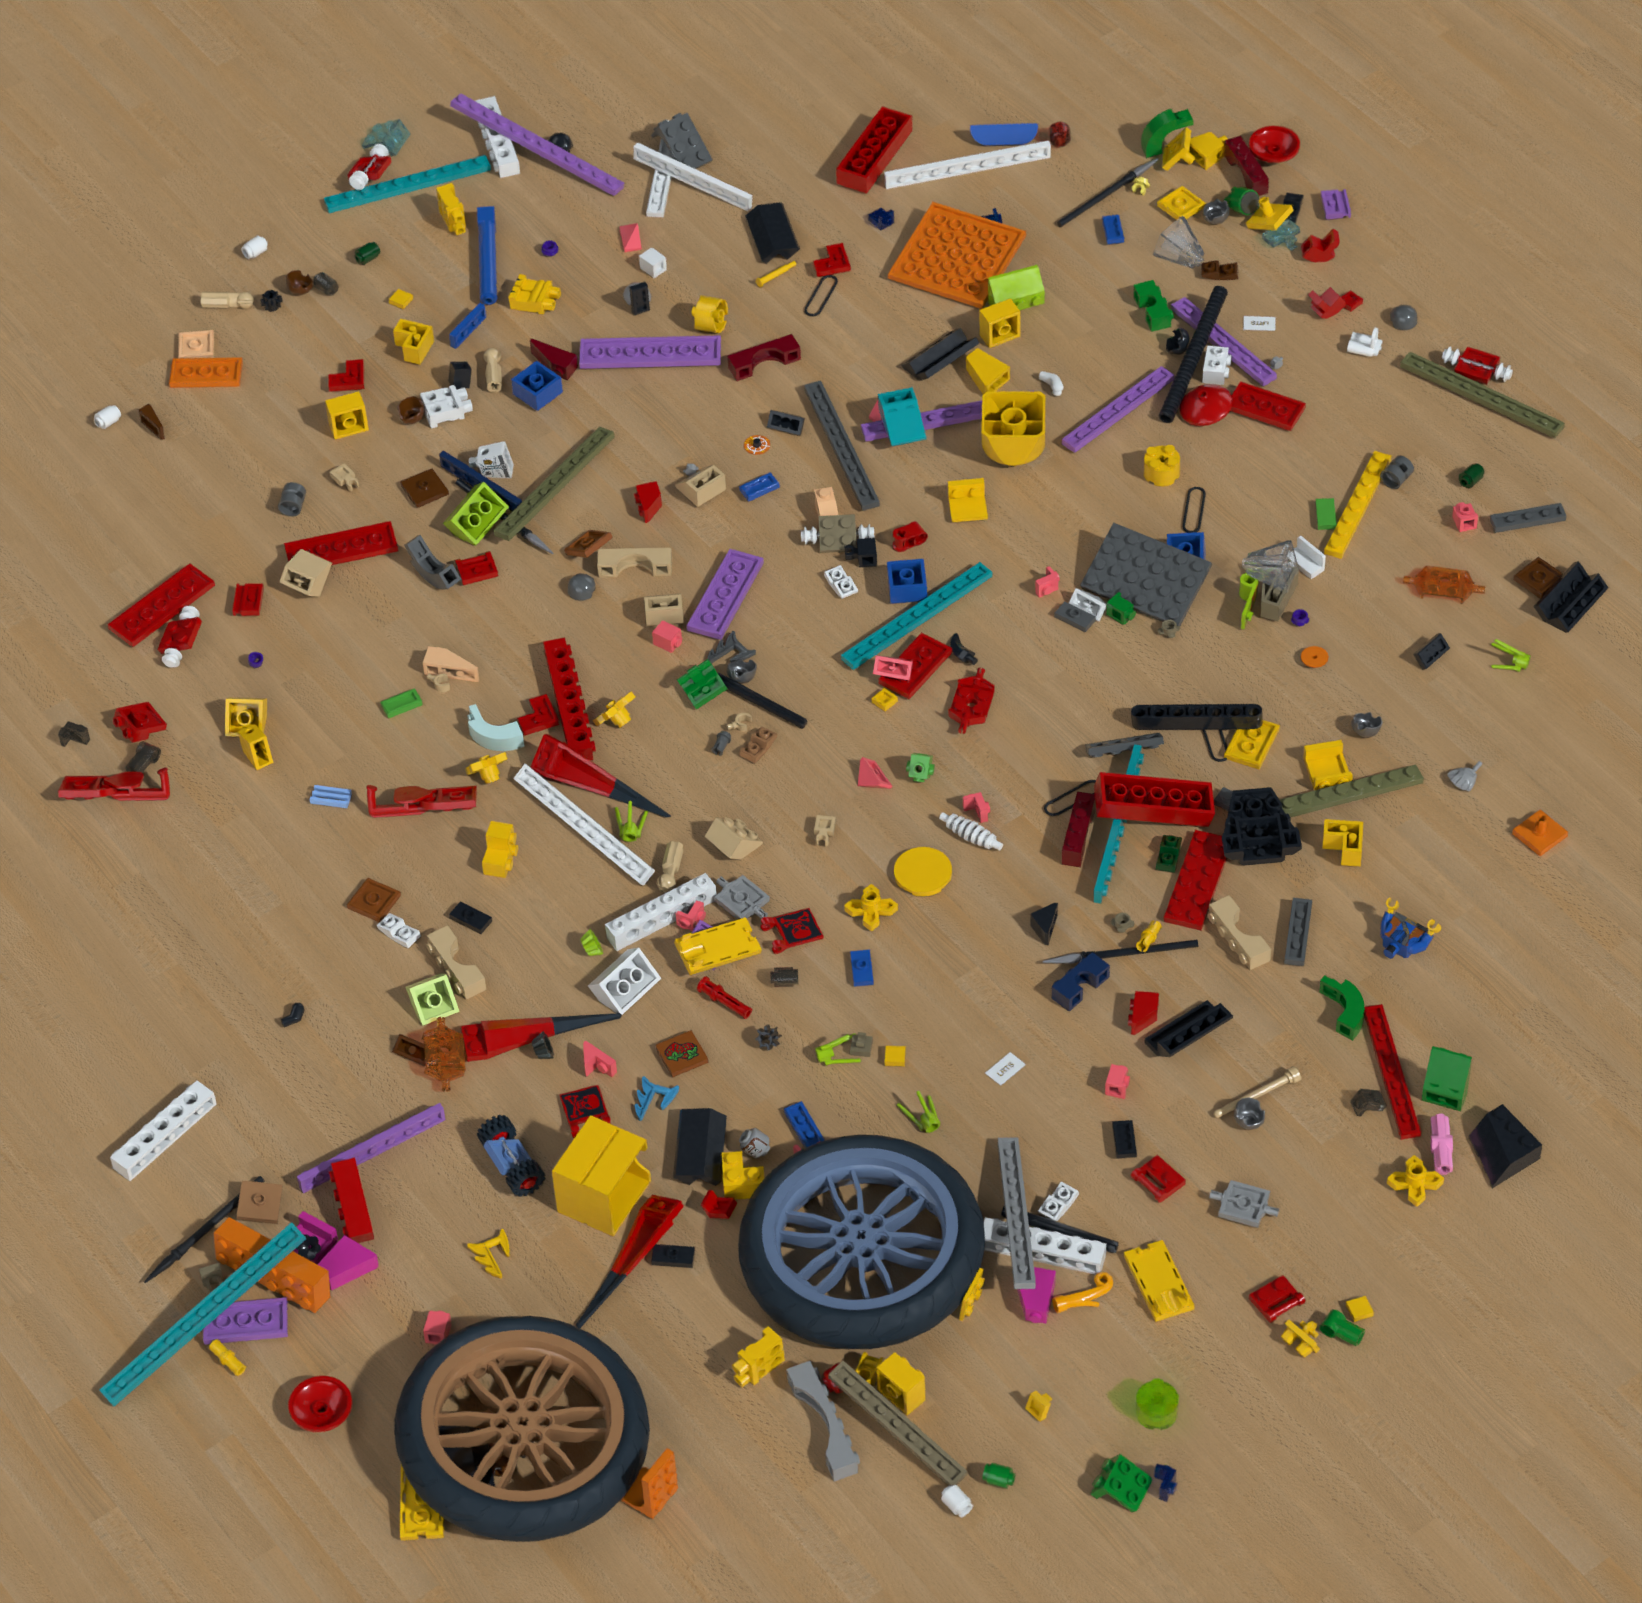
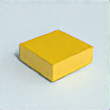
M398 289L389 298V304L404 310L413 300V294Z
M883 688L871 698V702L886 712L898 702V697L886 688Z
M886 1046L885 1066L905 1067L906 1046Z
M1366 1296L1346 1301V1307L1354 1322L1374 1316V1311Z

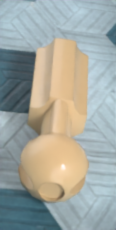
M248 292L201 293V305L206 308L232 307L247 309L254 302L253 296Z
M489 348L485 351L484 360L488 364L485 370L486 387L490 392L497 393L501 390L502 375L501 366L498 364L501 354L495 348Z
M670 841L667 843L662 862L663 875L657 879V887L665 893L673 890L676 886L674 874L679 870L684 850L683 844L680 842Z

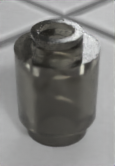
M320 272L314 276V287L324 294L332 296L338 291L339 286L336 280L326 273Z
M774 967V971H770L771 983H775V987H793L798 985V969H793V967Z

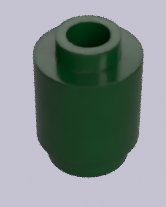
M368 242L355 250L354 258L357 263L365 265L377 258L381 251L377 243Z
M1478 463L1469 465L1459 474L1460 484L1465 488H1472L1483 478L1484 468Z

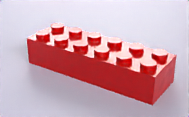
M882 106L836 168L837 184L867 194L913 131L912 115Z
M1100 772L1094 784L1097 817L1209 827L1215 815L1212 782Z

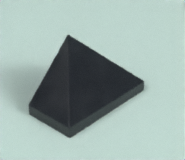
M771 410L767 427L801 436L805 418Z

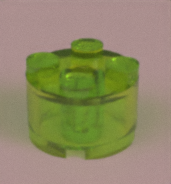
M1154 1378L1152 1381L1143 1384L1136 1394V1416L1139 1423L1151 1430H1154V1428L1164 1430L1176 1422L1179 1407V1395L1176 1389L1160 1378Z

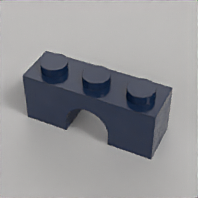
M1093 952L1087 957H1083L1077 966L1069 969L1064 977L1053 983L1052 999L1070 1012L1083 1000V988L1079 985L1088 983L1095 988L1099 987L1110 977V965Z

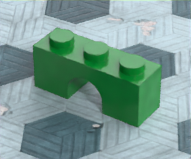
M1154 280L1134 284L1133 298L1139 309L1147 307L1145 321L1151 332L1171 327V320L1174 318L1173 312L1167 307L1166 298L1162 297L1160 287L1156 286Z

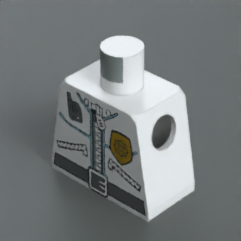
M505 441L480 446L477 457L469 458V466L471 468H480L481 474L485 477L512 478L514 464Z

